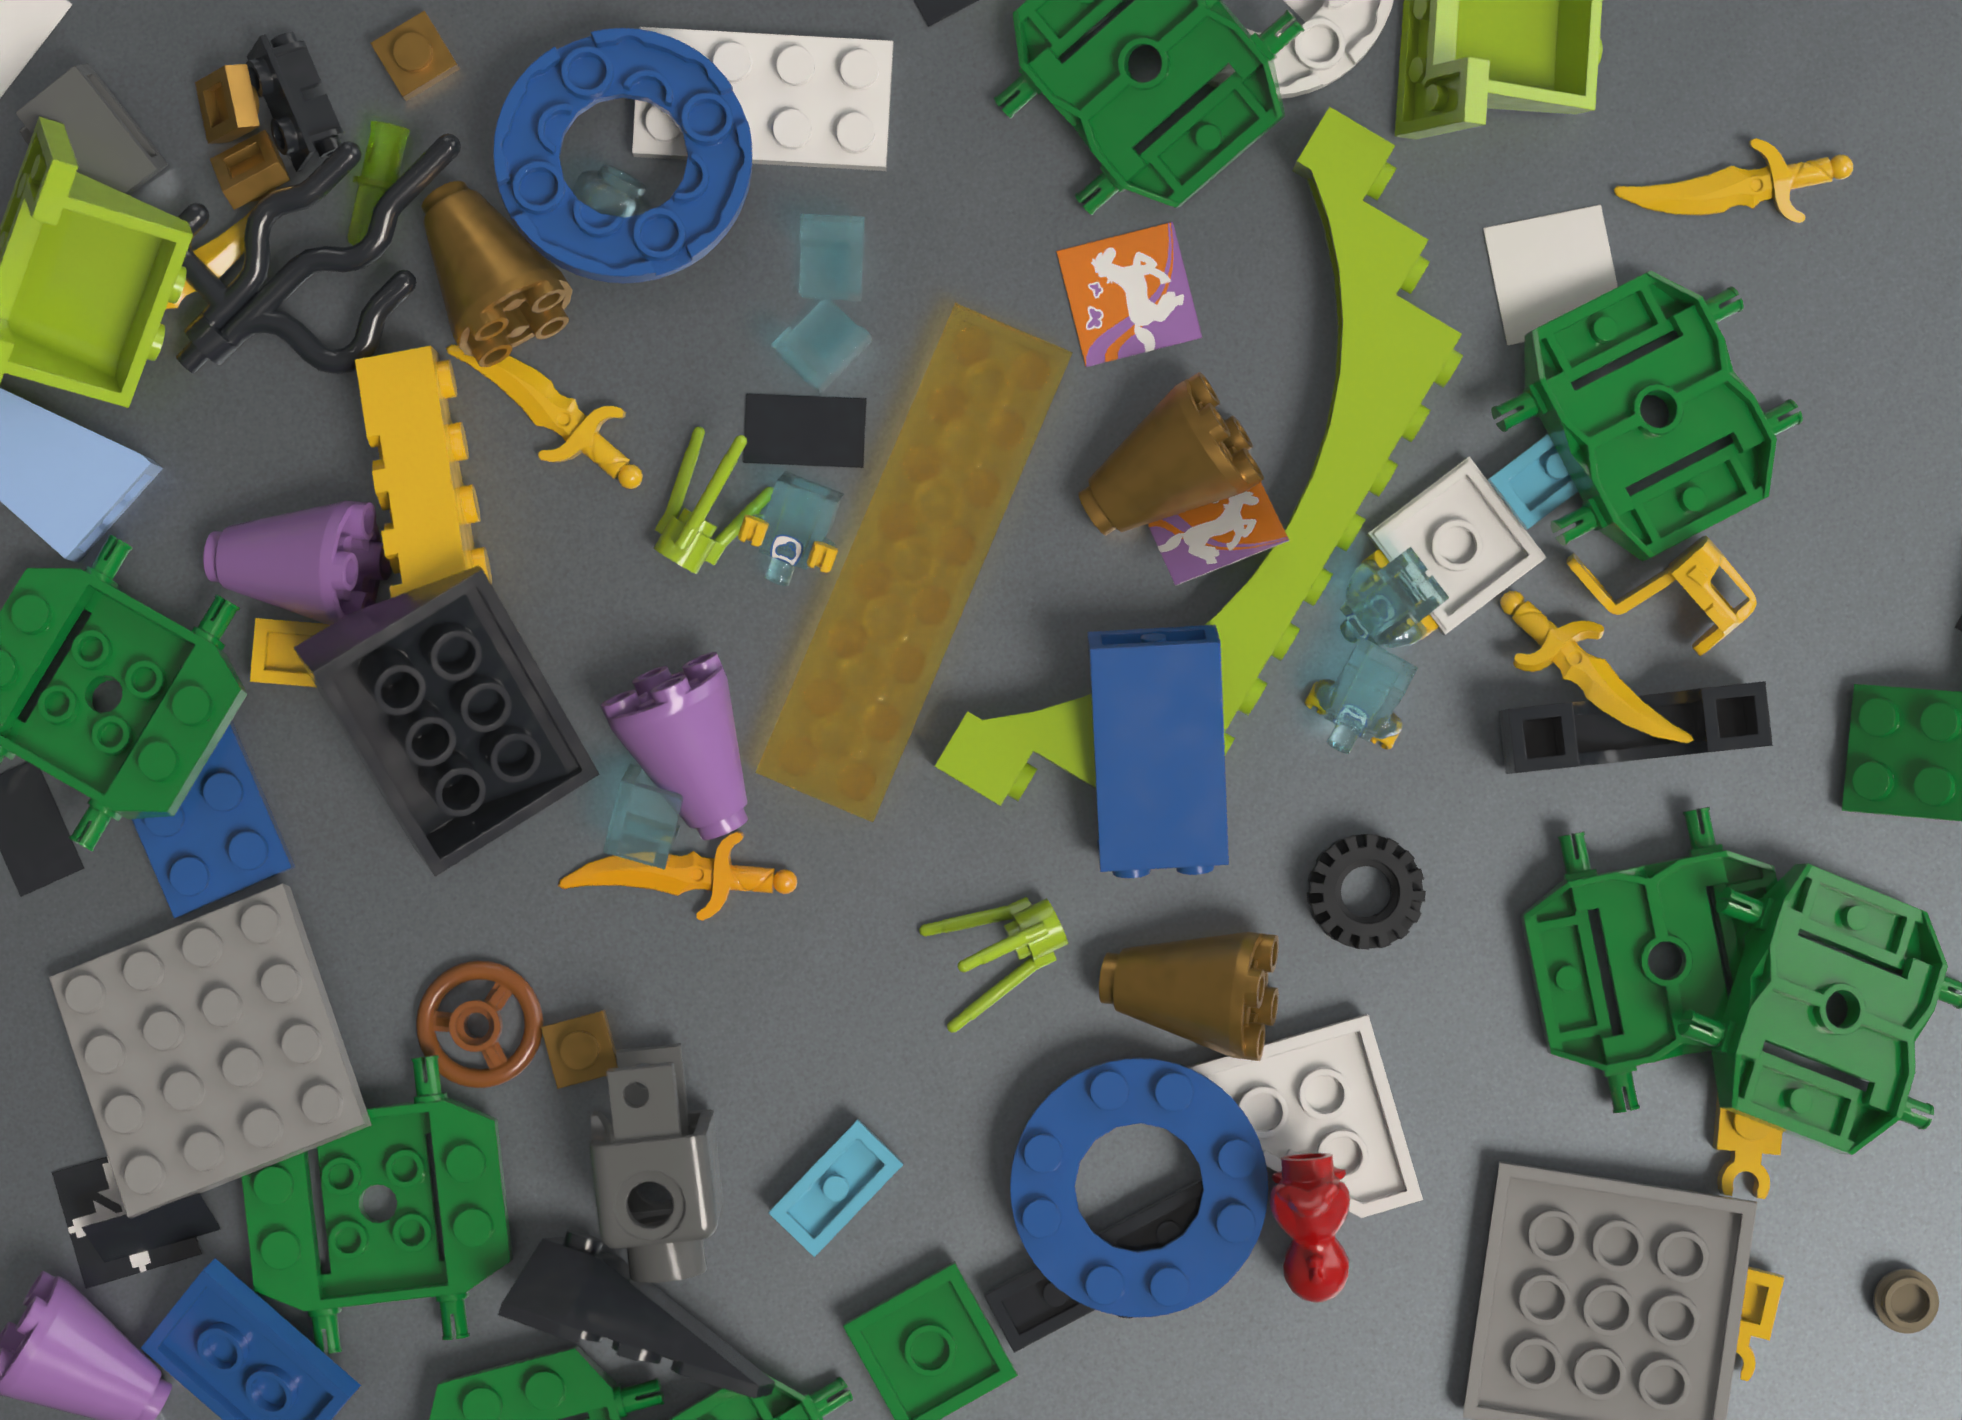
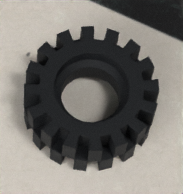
M1372 834L1351 835L1332 843L1326 851L1321 852L1315 860L1317 862L1313 870L1310 871L1307 880L1309 882V889L1306 893L1307 903L1310 904L1313 913L1311 915L1316 924L1333 940L1357 949L1384 948L1390 946L1397 939L1405 937L1413 923L1418 922L1422 914L1420 908L1422 902H1425L1426 895L1422 885V880H1424L1422 870L1415 864L1413 855L1398 845V842ZM1362 866H1370L1381 871L1390 885V898L1387 905L1381 912L1370 917H1360L1350 912L1344 905L1341 897V887L1345 877L1352 870Z

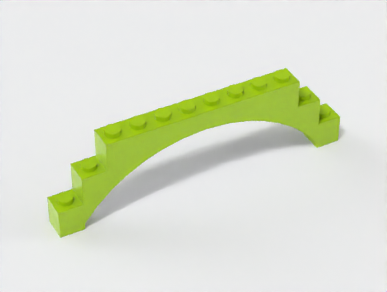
M1330 106L1296 161L1292 171L1307 180L1324 229L1334 277L1338 328L1335 381L1325 432L1309 480L1284 529L1290 541L1272 547L1248 582L1215 617L1205 624L1216 625L1221 642L1225 755L1235 739L1225 732L1235 714L1239 710L1249 716L1268 684L1258 678L1269 657L1273 656L1281 661L1300 631L1299 627L1290 623L1300 605L1305 601L1314 606L1329 583L1333 573L1323 567L1334 548L1337 546L1346 552L1366 519L1356 514L1368 491L1377 497L1381 495L1398 466L1397 463L1389 459V456L1401 437L1409 442L1413 441L1429 415L1431 409L1421 404L1433 383L1443 388L1446 386L1463 357L1461 353L1454 350L1462 336L1460 332L1396 295L1399 289L1411 294L1430 263L1429 260L1420 256L1429 240L1363 201L1366 195L1378 201L1397 168L1386 162L1395 145ZM1092 693L1038 711L981 720L967 711L937 761L935 768L999 806L1002 805L1007 795L1016 801L1020 800L1037 771V768L1027 763L1033 752L1096 789Z

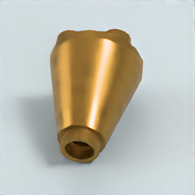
M452 181L436 188L423 200L421 205L425 214L423 225L452 335L465 355L474 356L480 367H490L503 361L510 355L514 347L521 345L532 337L547 339L565 328L569 318L564 309L570 303L573 291L563 273L551 261L536 251L521 233L482 195L475 190L469 189L463 181Z
M1201 372L1176 385L1088 479L1089 486L1078 493L1087 515L1103 535L1106 536L1116 529L1124 532L1244 493L1264 480L1259 466L1248 452V450L1253 448L1248 434L1235 416L1232 415L1228 419L1223 420L1215 408L1220 404V401L1211 384Z
M1243 932L1123 948L1120 954L1107 952L1103 959L1099 979L1100 1002L1113 1004L1117 1012L1232 1058L1260 1061L1265 1043V1025H1274L1278 1011V988L1268 987V972L1273 973L1277 964L1279 950L1278 935Z

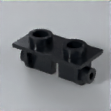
M287 32L273 38L270 41V45L266 34L259 36L247 55L248 61L246 64L251 85L256 89L259 98L264 96L273 117L270 124L271 133L278 150L284 156L289 155L295 171L298 172L305 167L316 150L320 158H327L342 144L340 139L345 134L327 94L306 101L302 95L303 91L318 87L321 84V79L308 52L305 41H297L294 32Z

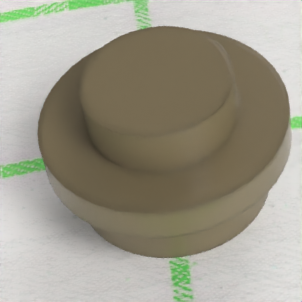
M1897 1269L1886 1274L1879 1281L1874 1291L1873 1305L1879 1320L1885 1326L1899 1333L1911 1334L1925 1329L1932 1323L1938 1312L1939 1296L1935 1285L1926 1275L1912 1269Z

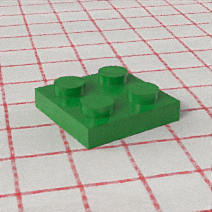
M1854 684L1842 811L1962 822V692Z
M955 1261L843 1324V1328L895 1420H940L1018 1376L1014 1365Z

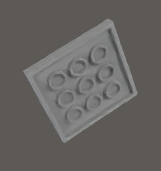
M280 884L49 977L127 1217L134 1218L178 1199L205 1192L372 1125L290 886Z
M1500 1161L1463 1418L1474 1420H1726L1757 1202Z

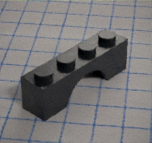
M1766 681L1638 696L1669 722L1691 734L1693 741L1689 743L1653 737L1636 730L1603 712L1590 701L1499 711L1505 772L1506 774L1773 746Z

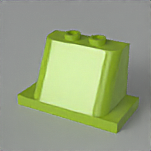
M1404 0L1395 137L1418 140L1486 125L1487 109L1560 114H1581L1595 111L1598 65L1603 52L1600 38L1603 0Z
M39 116L0 225V383L4 373L129 408L146 361H155L162 348L165 325L161 324V320L168 302L176 304L182 294L187 273L186 267L182 266L193 233L187 221L77 172L78 164L64 124Z

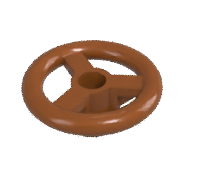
M469 961L444 971L426 989L420 1001L416 1017L417 1038L424 1056L439 1055L440 1075L458 1085L471 1088L493 1087L515 1078L533 1060L540 1046L543 1034L541 1029L543 1027L542 1009L532 987L516 971L491 961ZM471 980L495 982L484 1000L467 1001L458 1006L454 1012L437 1011L443 998L456 986ZM513 994L523 1012L524 1032L518 1048L507 1059L498 1040L503 1028L500 1011ZM473 1013H481L488 1019L489 1029L483 1037L473 1035L468 1029V1019ZM436 1031L450 1032L453 1041L466 1051H481L489 1068H468L453 1061L440 1046Z

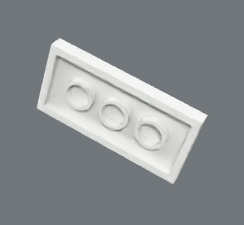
M639 27L642 30L670 36L689 45L703 54L725 75L733 86V92L742 106L746 120L749 123L752 139V164L887 170L893 41ZM635 100L633 156L687 160L688 155L683 134L670 116L648 102Z

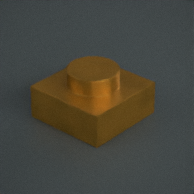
M425 10L370 43L405 101H408L460 69Z
M247 64L224 65L195 82L207 144L230 143L260 126L258 119L259 97L256 89L251 85Z
M266 129L210 158L221 190L234 210L250 201L263 199L277 187L290 181L278 149Z
M605 1010L541 1027L557 1089L607 1076L608 1069L618 1068L616 1049Z

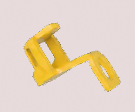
M1706 535L1698 539L1669 563L1667 569L1617 600L1613 598L1575 553L1566 559L1567 565L1610 613L1615 615L1628 612L1677 580L1715 623L1692 644V648L1699 656L1709 651L1746 620L1757 605L1756 597L1750 586ZM1719 566L1748 597L1735 608L1728 603L1711 583V579Z

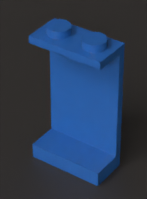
M1216 625L1087 632L1088 657L1091 670L1099 839L1097 840L1100 872L1112 871L1114 876L1120 878H1139L1150 874L1151 869L1176 868V871L1182 874L1199 875L1213 871L1214 866L1229 865L1221 642Z

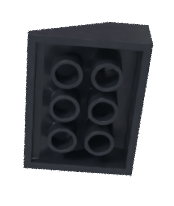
M479 565L352 612L294 647L295 652L406 836L435 877L600 775L485 572Z

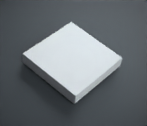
M1470 457L1367 534L1377 550L1380 549L1394 567V572L1422 608L1426 609L1436 622L1442 635H1446L1547 558Z

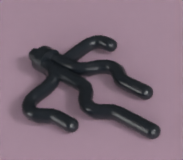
M449 133L440 136L384 192L373 208L367 234L361 241L347 247L321 246L305 249L290 259L260 290L259 288L267 278L270 262L269 237L271 228L276 220L283 215L309 209L323 199L359 163L362 156L360 147L354 142H343L300 184L274 190L257 203L247 218L244 234L245 260L243 268L228 286L192 251V240L209 221V211L200 203L189 205L178 216V218L189 223L193 233L182 266L186 267V281L209 305L184 329L190 342L176 355L180 364L192 374H195L209 359L217 365H222L247 339L256 334L268 333L280 337L305 362L319 371L336 375L355 371V360L371 357L379 347L386 319L416 288L417 282L413 273L408 270L397 271L370 298L360 313L354 338L344 348L333 349L327 347L303 323L287 312L277 309L306 279L315 273L325 271L345 273L361 270L380 259L392 243L399 215L459 154L461 149L459 139Z

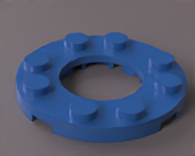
M613 28L593 31L589 37L574 41L559 49L553 47L541 55L525 70L510 90L502 106L494 136V168L499 193L507 213L521 235L536 251L560 268L591 280L608 283H640L660 279L675 274L703 258L719 244L737 220L744 206L752 175V139L749 123L746 120L742 106L733 92V86L725 75L709 59L689 45L670 36L642 29ZM619 98L648 102L668 114L683 134L688 155L684 179L671 198L657 208L647 210L640 215L625 218L598 213L579 201L565 182L560 164L564 136L576 118L599 102Z
M1144 1057L1121 1058L1093 1065L1074 1074L1053 1090L1035 1109L1028 1119L1015 1149L1010 1178L1011 1205L1014 1221L1026 1251L1044 1276L1059 1290L1083 1305L1104 1313L1136 1318L1155 1317L1178 1312L1202 1302L1227 1284L1241 1269L1250 1256L1264 1224L1268 1202V1173L1264 1153L1252 1124L1233 1098L1220 1086L1195 1070L1175 1062ZM1142 1123L1167 1129L1187 1144L1199 1163L1203 1192L1198 1213L1182 1235L1160 1248L1133 1251L1112 1246L1092 1232L1079 1211L1075 1183L1080 1161L1094 1141L1116 1127Z

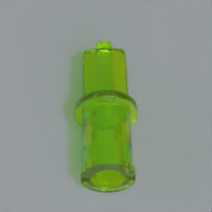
M371 121V131L360 176H353L352 180L353 183L358 184L346 237L349 244L355 245L364 238L368 231L374 206L384 192L399 178L407 137L410 136V129L385 122Z

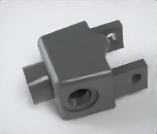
M681 1043L617 1050L618 1068L607 1070L612 1119L608 1120L600 1111H593L591 1115V1142L589 1149L601 1240L610 1248H627L629 1274L632 1281L659 1283L698 1276L707 1271L704 1239L712 1236L717 1229L723 1206L714 1111L710 1109L688 1111ZM641 1063H649L648 1065H639V1066H637L638 1064H641ZM647 1181L657 1182L667 1188L672 1198L663 1202L651 1201L642 1195L637 1185Z

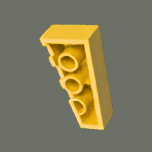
M431 345L356 359L355 364L366 436L371 448L378 447L380 458L372 462L375 494L383 511L389 510L391 522L385 523L384 531H381L384 554L386 559H389L394 574L401 573L402 584L390 586L391 598L478 565L483 569L492 584V574L486 548H475L471 523L481 521L480 509L474 485H463L459 461L469 459V452L462 422L452 423L447 399L457 397V387L450 359L440 361L439 352Z

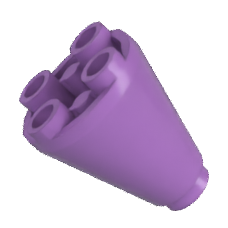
M343 501L229 525L223 531H213L208 536L203 554L204 571L211 582H219L225 589L328 625L335 623L352 612L374 605L380 580H387L392 572L390 561L386 559L384 554L383 542H380V534L376 523V510L374 505L369 502Z
M710 652L692 659L682 666L683 671L672 675L667 666H661L645 672L632 681L636 690L620 693L601 704L611 730L689 828H697L702 840L723 836L736 830L748 821L744 810L747 804L728 679L717 652Z
M42 1271L24 1299L23 1305L27 1306L18 1324L16 1325L9 1321L0 1333V1395L95 1420H155L171 1392L172 1384L161 1379V1370L69 1281L59 1275L54 1277Z

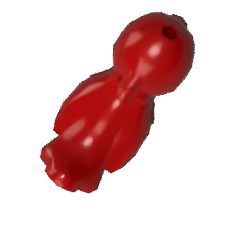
M1303 1153L1284 1156L1281 1158L1282 1171L1272 1175L1273 1181L1278 1185L1273 1187L1270 1194V1208L1278 1225L1292 1239L1282 1263L1284 1278L1291 1291L1302 1300L1313 1303L1325 1302L1335 1298L1341 1292L1349 1276V1258L1344 1247L1336 1238V1233L1346 1221L1350 1208L1349 1189L1344 1182L1340 1181L1345 1177L1346 1171L1334 1167L1333 1154Z

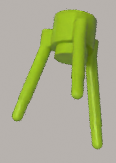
M700 426L695 427L692 432L666 511L654 529L661 536L653 547L654 550L695 574L698 573L704 561L715 566L725 548L737 537L744 516L751 515L756 517L775 496L774 488L766 487L715 539L711 538L717 526L705 518L747 444L746 437L738 435L721 460L693 512L684 508L679 516L705 435V430Z
M1024 897L1007 906L942 919L941 921L920 926L919 933L923 937L1013 919L1012 922L1003 925L1007 938L959 961L957 967L960 972H968L1011 951L1015 952L1019 960L1030 956L1029 959L947 1024L949 1032H957L1036 970L1057 961L1053 951L1068 945V940L1047 898L1031 905L1028 897Z

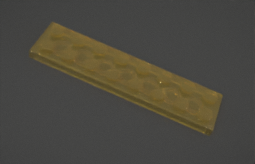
M955 303L755 773L874 823L1073 352Z

